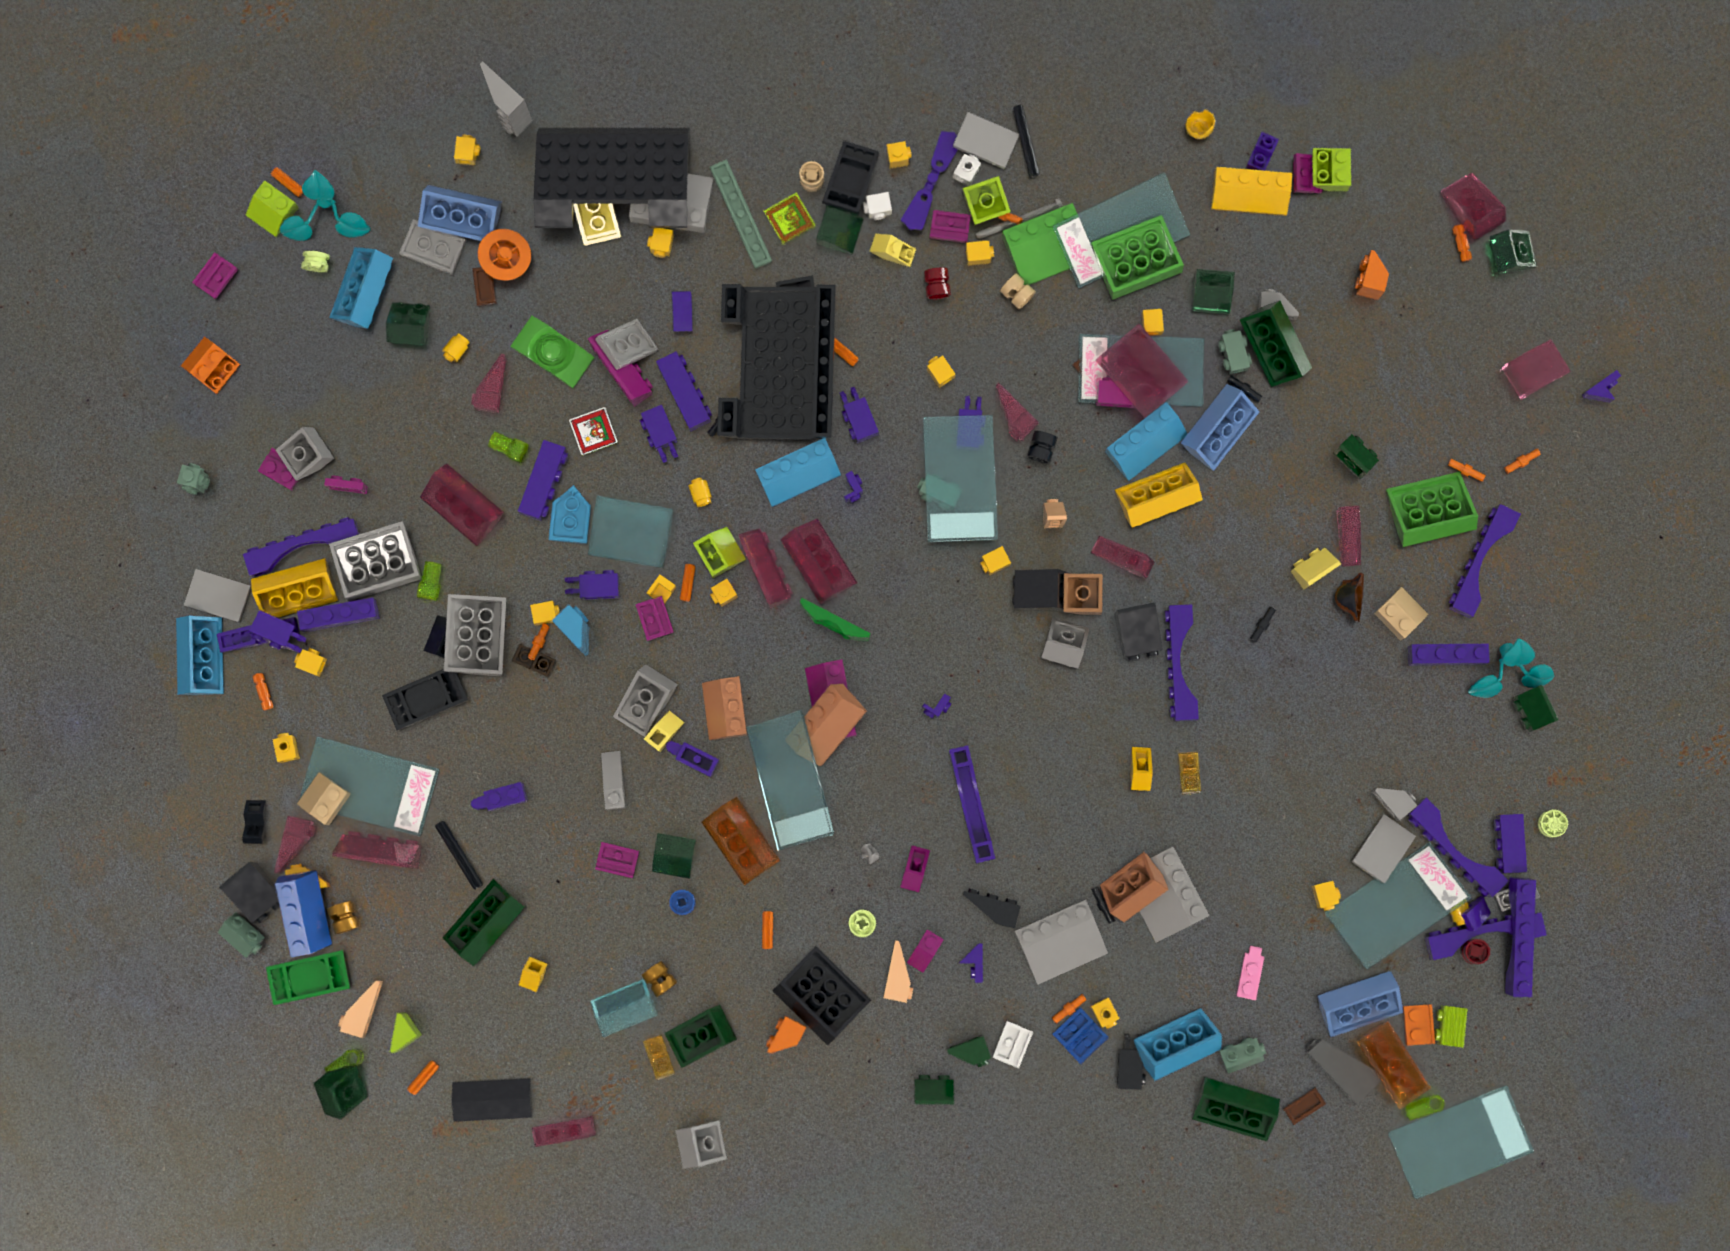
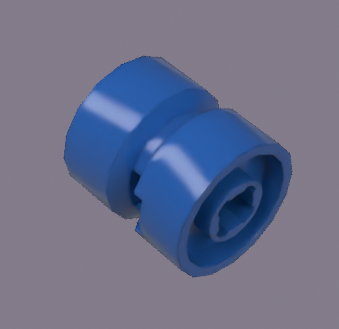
M678 890L671 895L669 904L671 910L676 914L687 915L694 910L696 899L691 892Z

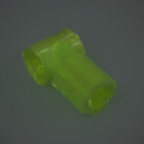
M494 431L489 440L488 447L506 454L512 460L522 463L529 444L515 438L511 439Z
M425 561L422 581L418 585L417 598L437 601L440 591L439 579L442 564Z
M360 1049L346 1051L342 1056L324 1068L326 1074L335 1082L354 1067L360 1065L364 1060V1054ZM352 1052L357 1055L355 1063H352L349 1059Z
M1430 1094L1425 1098L1404 1104L1409 1121L1432 1113L1441 1112L1445 1107V1101L1439 1095ZM1433 1098L1439 1100V1106L1436 1109H1432L1430 1106V1101Z

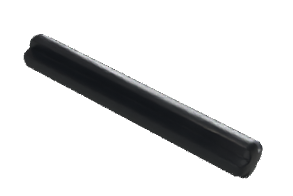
M1016 105L1013 107V112L1020 134L1029 177L1034 178L1039 176L1036 156L1023 105Z
M441 821L436 824L435 828L472 888L475 890L483 885L482 881L446 823Z

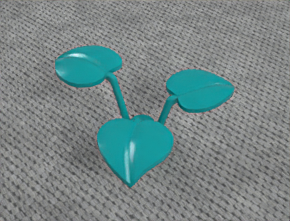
M314 170L302 185L304 195L312 200H316V204L308 219L304 222L300 216H291L285 219L280 226V233L285 237L296 241L307 240L312 235V228L308 224L318 206L328 208L332 205L335 219L338 221L335 229L341 235L360 237L371 229L366 221L356 213L347 212L343 213L340 217L338 216L335 205L336 201L333 200L334 188L317 170Z
M1518 638L1514 644L1506 643L1499 648L1502 658L1499 659L1498 678L1494 675L1485 676L1472 685L1468 693L1480 698H1490L1497 695L1503 688L1500 681L1502 680L1504 664L1507 666H1519L1525 674L1521 682L1530 688L1540 685L1544 686L1555 676L1553 669L1548 665H1536L1529 671L1524 668L1523 665L1529 664L1534 660L1535 652L1528 643Z

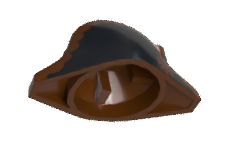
M1359 573L1353 580H1343L1342 585L1335 594L1337 605L1344 612L1351 614L1356 622H1360L1362 610L1363 573Z

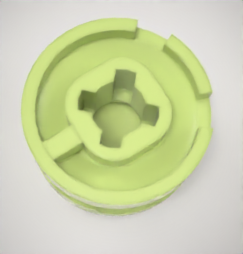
M317 251L303 252L305 258L301 264L302 269L313 272L328 271L327 260H329L330 255Z
M1559 810L1545 811L1538 818V829L1546 837L1561 836L1568 827L1567 817Z
M858 910L851 915L849 928L854 935L866 937L875 930L876 920L869 911Z

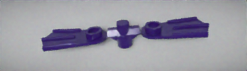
M941 131L931 161L933 170L927 177L924 189L916 193L901 218V222L909 230L923 229L933 199L931 191L937 183L939 172L947 169L958 150L953 147L957 138L955 132ZM936 162H941L943 166L938 167ZM926 196L927 200L922 201L920 197Z

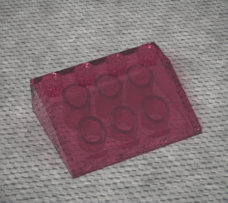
M1140 324L1136 325L1095 360L1144 418L1149 416L1189 382Z
M349 831L348 835L342 834L332 856L418 869L422 846L417 845L418 841L406 840V843H399L398 838L387 837L386 840H379L378 835L368 834L366 838L360 837L358 832Z

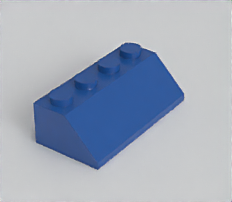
M317 870L279 876L275 885L290 956L311 954L331 945L332 940Z

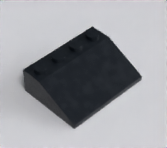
M816 946L772 990L827 1045L871 1001Z

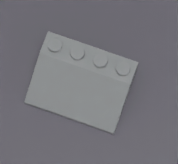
M482 61L480 66L497 108L496 113L499 115L500 123L508 134L511 135L513 133L518 137L532 122L525 100Z
M688 174L687 228L675 229L705 233L714 177ZM631 204L629 212L630 222L649 225L648 204Z
M403 521L329 544L344 597L349 602L422 579Z
M448 594L444 656L445 672L487 676L502 675L506 612L505 597Z
M1170 847L1150 858L1164 876L1169 890L1139 911L1155 943L1209 916L1174 847Z
M1086 900L1014 931L1037 985L1108 954Z

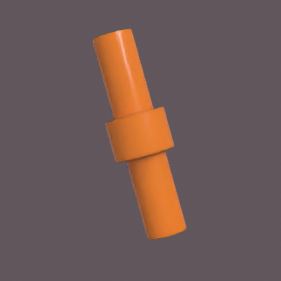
M1011 213L998 217L1003 221L1008 220L1017 225L1022 223V218Z
M1536 448L1526 455L1522 454L1516 458V461L1504 467V470L1509 474L1519 467L1523 468L1529 464V461L1540 456L1541 453Z
M1450 459L1448 466L1461 471L1462 475L1471 476L1483 482L1486 476L1472 469L1473 467L1466 463L1464 465L1453 459Z
M542 624L538 635L534 637L533 646L528 655L529 659L535 660L539 649L543 648L546 641L545 636L550 628L549 625Z
M1081 994L1071 1003L1068 1002L1061 1011L1052 1017L1053 1021L1057 1024L1067 1015H1072L1075 1009L1087 999Z

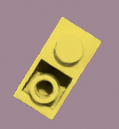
M875 234L870 252L882 259L907 267L911 266L916 251L915 248L888 234Z
M668 711L647 734L644 740L661 752L684 722L671 711Z

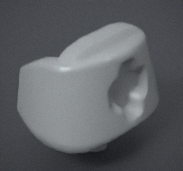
M871 844L862 846V859L865 858L869 864L879 859V853Z

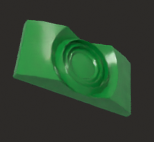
M801 598V608L815 624H821L841 634L844 639L869 641L871 633Z
M343 950L266 967L273 1005L351 989Z

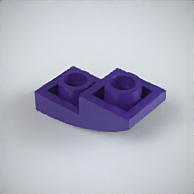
M1261 132L1246 168L1249 170L1265 171L1279 139Z
M672 291L673 332L692 331L691 291Z
M1480 896L1468 905L1469 909L1461 914L1469 931H1475L1491 914L1484 896Z

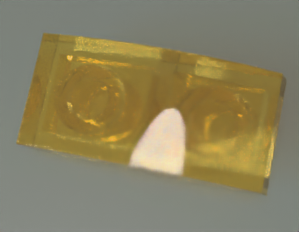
M1198 752L1179 753L1181 793H1201Z
M662 1035L643 1041L656 1080L674 1075L675 1072Z

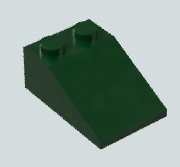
M720 1005L712 1007L664 1033L681 1068L737 1040Z

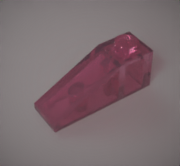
M500 354L477 387L476 394L473 393L471 404L474 405L476 411L499 414L507 361L505 354Z
M998 383L995 390L1010 430L1009 433L1015 440L1020 439L1023 441L1038 427L1039 422Z
M1359 506L1339 507L1336 511L1341 567L1361 565V520Z
M1101 536L1098 537L1091 551L1093 555L1147 579L1155 563L1147 554Z
M291 816L287 817L274 873L282 874L308 843L310 837H313L315 832L313 821Z
M592 1116L532 1127L535 1147L584 1139L596 1135Z

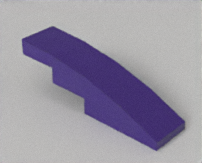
M296 617L283 619V621L295 626L293 632L300 634ZM252 625L217 634L220 653L268 644L269 642L265 640L259 642L251 638L252 635L249 634V630Z

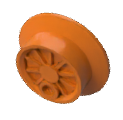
M498 229L488 233L480 242L478 260L482 269L489 276L498 280L508 281L516 279L525 273L531 261V250L525 238L519 233L509 229Z

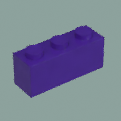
M1523 814L1497 815L1493 823L1494 830L1497 831V839H1495V849L1498 850L1499 858L1496 859L1497 869L1502 874L1527 872Z

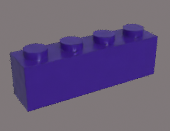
M676 351L657 360V366L690 432L710 423L712 413L708 405H703L701 400L704 397L699 388L695 389L693 385L695 379L691 371L687 373L684 367L687 363L683 355L679 356Z
M543 440L518 509L519 514L538 521H542L543 517L546 518L549 511L548 501L549 499L552 500L555 494V482H559L561 478V465L565 464L568 458L565 447Z
M374 598L297 611L299 628L302 632L380 619L377 600Z
M1411 644L1408 646V666L1486 665L1489 663V644Z

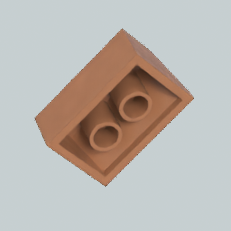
M740 677L723 678L702 683L709 740L747 736Z
M1145 852L1100 884L1109 912L1123 922L1169 890L1164 876Z

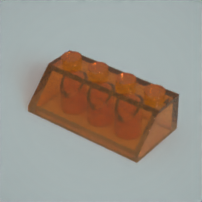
M737 797L719 807L701 822L744 886L780 861Z
M1389 1021L1378 1024L1357 1041L1399 1109H1402L1431 1089Z

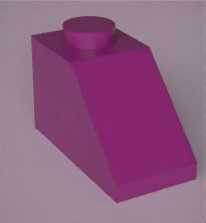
M1104 377L1097 383L1096 406L1134 408L1136 406V400L1118 381H1113V378Z
M911 846L901 888L916 892L920 891L930 850Z
M926 930L907 963L924 973L944 939Z

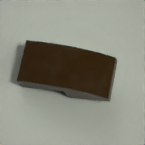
M519 644L511 661L548 677L556 659L538 652L535 660H531L528 658L531 648Z

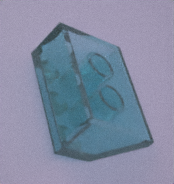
M644 979L590 1001L603 1038L659 1015Z

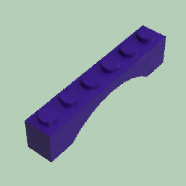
M1501 504L1491 509L1488 515L1490 521L1488 525L1485 524L1480 532V535L1483 536L1480 542L1477 541L1472 550L1474 555L1472 559H1468L1464 567L1466 573L1464 576H1460L1456 585L1459 588L1456 593L1453 592L1448 603L1451 604L1450 610L1469 619L1474 617L1481 602L1478 579L1483 558L1498 539L1514 530L1521 515L1520 513Z
M350 517L343 518L335 525L328 523L320 526L321 529L316 531L309 529L303 531V535L297 537L295 535L287 536L282 542L272 541L266 543V547L248 549L247 553L243 554L249 576L255 578L271 573L286 555L300 547L311 544H330L359 535L360 532L356 521L350 519Z
M1192 604L1169 605L1167 610L1164 611V620L1168 622V629L1165 630L1166 641H1169L1166 656L1167 660H1170L1171 667L1167 669L1168 679H1171L1172 685L1168 689L1169 698H1172L1173 706H1170V717H1173L1174 722L1199 720L1198 700L1187 687L1180 665L1183 640L1193 625Z
M967 745L950 749L949 755L975 863L994 860L995 854L979 796L969 747Z
M1427 797L1416 804L1417 807L1407 814L1410 817L1408 821L1414 827H1419L1423 831L1422 835L1428 841L1432 840L1437 845L1436 849L1442 855L1446 854L1451 859L1449 862L1456 869L1460 868L1465 873L1463 876L1468 882H1474L1478 886L1477 891L1482 896L1494 897L1509 882L1496 867L1475 863L1456 850L1444 831L1440 811Z
M1509 877V901L1512 913L1513 938L1510 962L1506 972L1505 994L1512 997H1532L1536 880L1530 878Z
M1535 913L1534 938L1546 936L1542 913ZM1512 914L1504 916L1505 920L1498 921L1497 918L1488 919L1486 924L1481 925L1475 931H1469L1468 928L1460 929L1459 926L1448 928V932L1442 934L1441 930L1429 932L1430 936L1424 937L1429 959L1437 960L1453 956L1466 941L1486 932L1496 931L1513 935Z

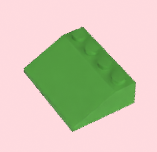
M1073 203L1002 231L1004 244L1017 274L1024 280V285L1034 284L1073 268L1057 230L1058 227L1078 218Z
M1162 215L1091 242L1112 300L1183 272L1184 264Z
M1460 472L1386 489L1395 527L1403 547L1477 530L1478 514Z

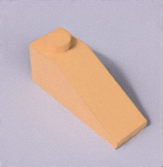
M1058 499L1047 500V503L1043 504L1044 528L1063 527L1067 520L1063 502H1058Z
M895 940L884 998L907 1003V999L912 998L913 988L910 987L911 983L900 942Z
M376 980L350 1007L345 1016H341L339 1021L340 1032L360 1038L366 1037L383 981Z

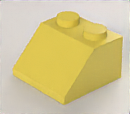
M1317 548L1309 554V559L1304 561L1302 558L1293 564L1295 568L1291 572L1303 590L1341 565L1339 560L1326 548L1321 551Z

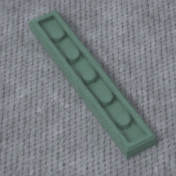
M727 159L710 166L711 173L754 269L771 263L772 259Z

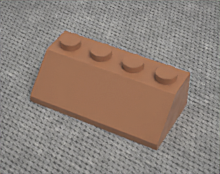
M831 684L788 736L786 741L799 755L822 766L867 710L844 684Z

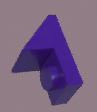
M1617 370L1582 394V396L1587 399L1612 402L1615 398L1608 389L1618 384L1617 379L1621 377L1620 373Z
M977 944L959 963H974V967H971V979H974V983H983V945Z

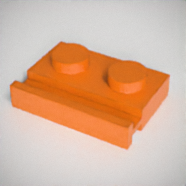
M1432 1004L1402 1006L1406 1045L1435 1044Z

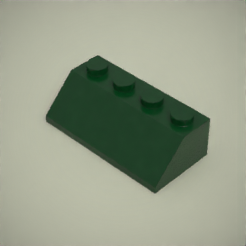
M1280 300L1265 305L1239 319L1271 387L1303 377L1312 369Z
M493 879L442 938L461 958L475 966L525 907Z
M1205 1077L1199 1091L1192 1119L1267 1141L1279 1115L1280 1099Z

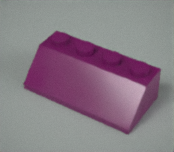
M609 330L589 337L588 341L592 349L633 407L653 395L651 391L653 386L647 378L643 380L640 375L642 371L636 363H631L616 370L596 342L597 336Z
M843 660L821 663L805 668L812 707L831 684H844L848 689ZM855 726L844 739L856 737Z

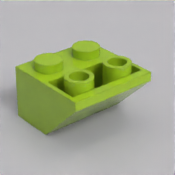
M1313 148V186L1327 191H1348L1351 186V149Z
M728 527L709 533L693 543L713 579L746 560Z

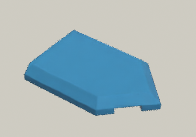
M574 485L552 503L549 540L587 544L591 505Z

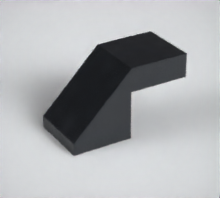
M246 800L243 812L245 821L242 836L243 844H262L266 828V800Z

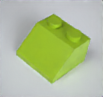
M999 176L962 188L974 224L1011 212Z
M264 180L254 193L246 216L277 237L283 221L293 216L299 207L293 200Z

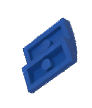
M1081 1007L1053 1033L1054 1037L1080 1064L1109 1038Z

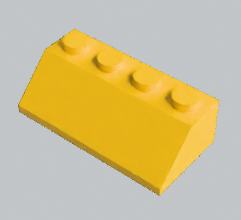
M1216 167L1213 179L1211 209L1286 216L1291 194L1292 173Z
M1185 462L1115 489L1124 515L1132 528L1203 500L1199 483Z
M325 558L251 579L252 594L259 610L276 618L338 601L332 574Z

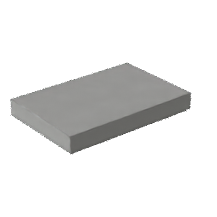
M967 112L953 147L1005 169L1020 134Z
M413 219L399 255L453 275L467 240L457 235L418 227V221Z
M638 319L603 333L595 339L616 370L656 353L658 347Z
M196 569L184 606L240 623L251 586Z
M1383 814L1352 860V863L1382 884H1385L1416 836Z

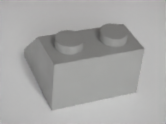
M314 427L300 428L276 449V452L296 481L321 470L334 459Z
M1052 618L1042 658L1069 667L1079 668L1089 628Z
M720 1121L675 1130L683 1169L700 1167L727 1159Z

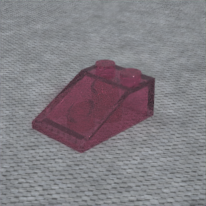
M1472 172L1441 190L1442 196L1458 221L1474 240L1506 222V207Z
M1552 340L1522 354L1502 367L1521 400L1571 372Z

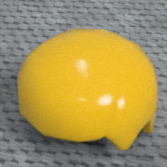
M1208 110L1203 112L1194 111L1186 120L1185 128L1187 133L1196 139L1208 137L1214 129V115Z

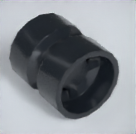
M1034 431L1031 440L1033 445L1029 447L1027 458L1036 462L1050 464L1053 455L1051 449L1055 448L1058 437L1047 432Z

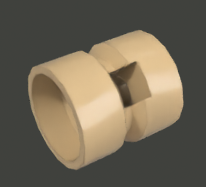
M809 161L802 165L799 172L801 186L810 192L821 189L824 184L822 166L814 161Z
M1017 273L1000 290L1007 299H1012L1011 303L1018 309H1021L1036 293L1032 287L1024 285V280Z

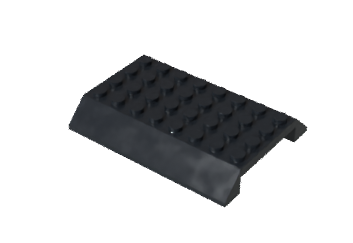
M539 128L536 134L533 198L535 228H573V204H648L649 228H687L690 128Z
M722 284L721 322L742 325L740 400L738 398H718L717 436L737 439L817 440L832 437L836 285L816 284V287H743L741 284Z

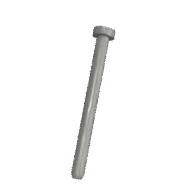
M1060 198L1054 199L1055 202L1018 217L1022 218L1023 223L1063 206ZM1007 220L977 232L976 237L981 239L1017 224Z

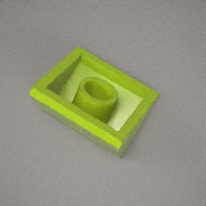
M405 1012L397 1013L390 1048L392 1053L400 1052L422 1036L409 1015Z

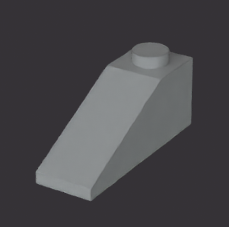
M621 751L601 753L605 809H626Z

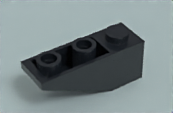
M970 888L968 892H963V896L995 924L1015 929L1021 907L1017 905V901L1006 898L1004 902L998 900L999 896L987 893V897L979 895L980 891Z

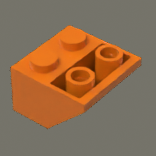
M1371 250L1360 262L1359 270L1362 272L1356 279V295L1379 300L1385 292L1389 272L1377 253Z
M204 336L181 367L217 394L240 364Z
M788 1016L784 1019L780 1018L775 1027L778 1030L776 1036L771 1035L766 1044L769 1047L767 1052L774 1053L798 1045L807 1026Z

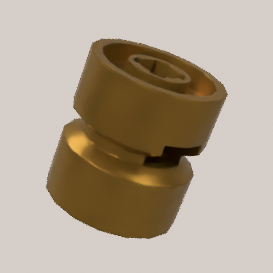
M351 901L327 908L329 918L334 921L332 927L335 935L359 927L356 916L352 915L354 909Z
M662 961L641 975L647 984L652 985L651 990L656 997H659L677 984L671 974H667L668 969ZM660 977H662L664 981L661 984H659L656 981Z

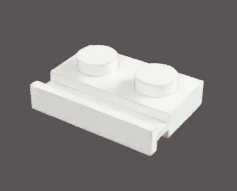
M1007 1021L992 1057L1019 1068L1033 1032Z

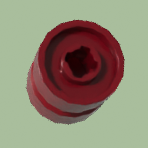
M938 267L924 271V279L928 284L926 286L927 299H942L951 296L950 284L946 283L949 280L948 268Z
M1470 939L1460 947V955L1466 963L1482 964L1489 959L1490 948L1481 939Z

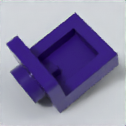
M850 471L845 474V478L853 492L844 496L846 502L851 501L853 503L861 498L860 495L863 494V490L860 486L862 481L858 474L854 475Z
M944 693L935 709L924 703L922 706L924 709L923 713L932 719L934 716L938 718L942 711L946 713L952 703L949 702L951 697Z

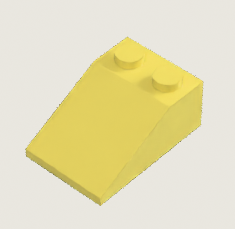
M573 204L584 246L621 237L614 204Z

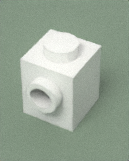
M964 154L953 173V178L970 186L980 169L981 162L971 154L969 156Z
M888 192L866 196V202H863L865 214H869V219L881 220L887 215H892Z

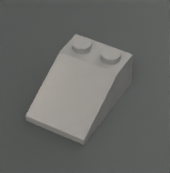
M645 664L637 671L613 717L646 737L669 702L678 684Z

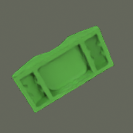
M534 316L530 317L510 346L573 389L595 358L579 345Z

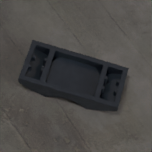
M843 141L822 204L859 214L873 175L879 151Z
M444 669L382 695L397 731L468 701L458 674L455 672H445Z

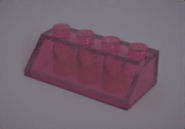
M447 463L433 473L420 496L423 501L476 546L492 531L504 513Z
M818 518L794 528L781 538L782 543L820 604L857 584V581Z
M759 528L739 534L738 537L769 608L772 609L790 601V595L793 593L789 584L785 585L782 578L785 575L781 566L777 568L775 564L777 557L774 550H769L767 543L770 541L766 532L762 533Z

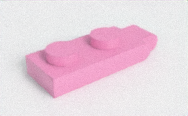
M1250 946L1249 953L1245 952L1236 993L1237 997L1256 1000L1264 962V956H1261L1262 948Z

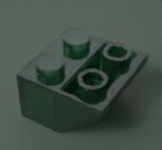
M1197 269L1194 274L1192 311L1230 314L1235 272Z
M392 302L386 320L387 342L425 345L428 335L430 305Z

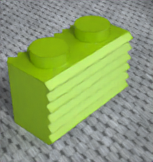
M1441 1006V1009L1437 1010L1439 1029L1435 1030V1040H1438V1045L1464 1048L1467 1008Z

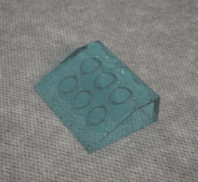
M597 496L588 555L663 568L674 514L673 509Z

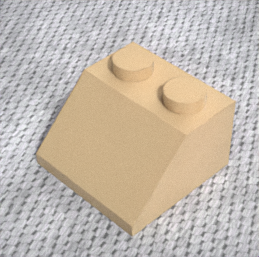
M1402 587L1374 612L1400 641L1405 639L1428 615Z
M319 772L297 804L311 816L329 826L351 793Z

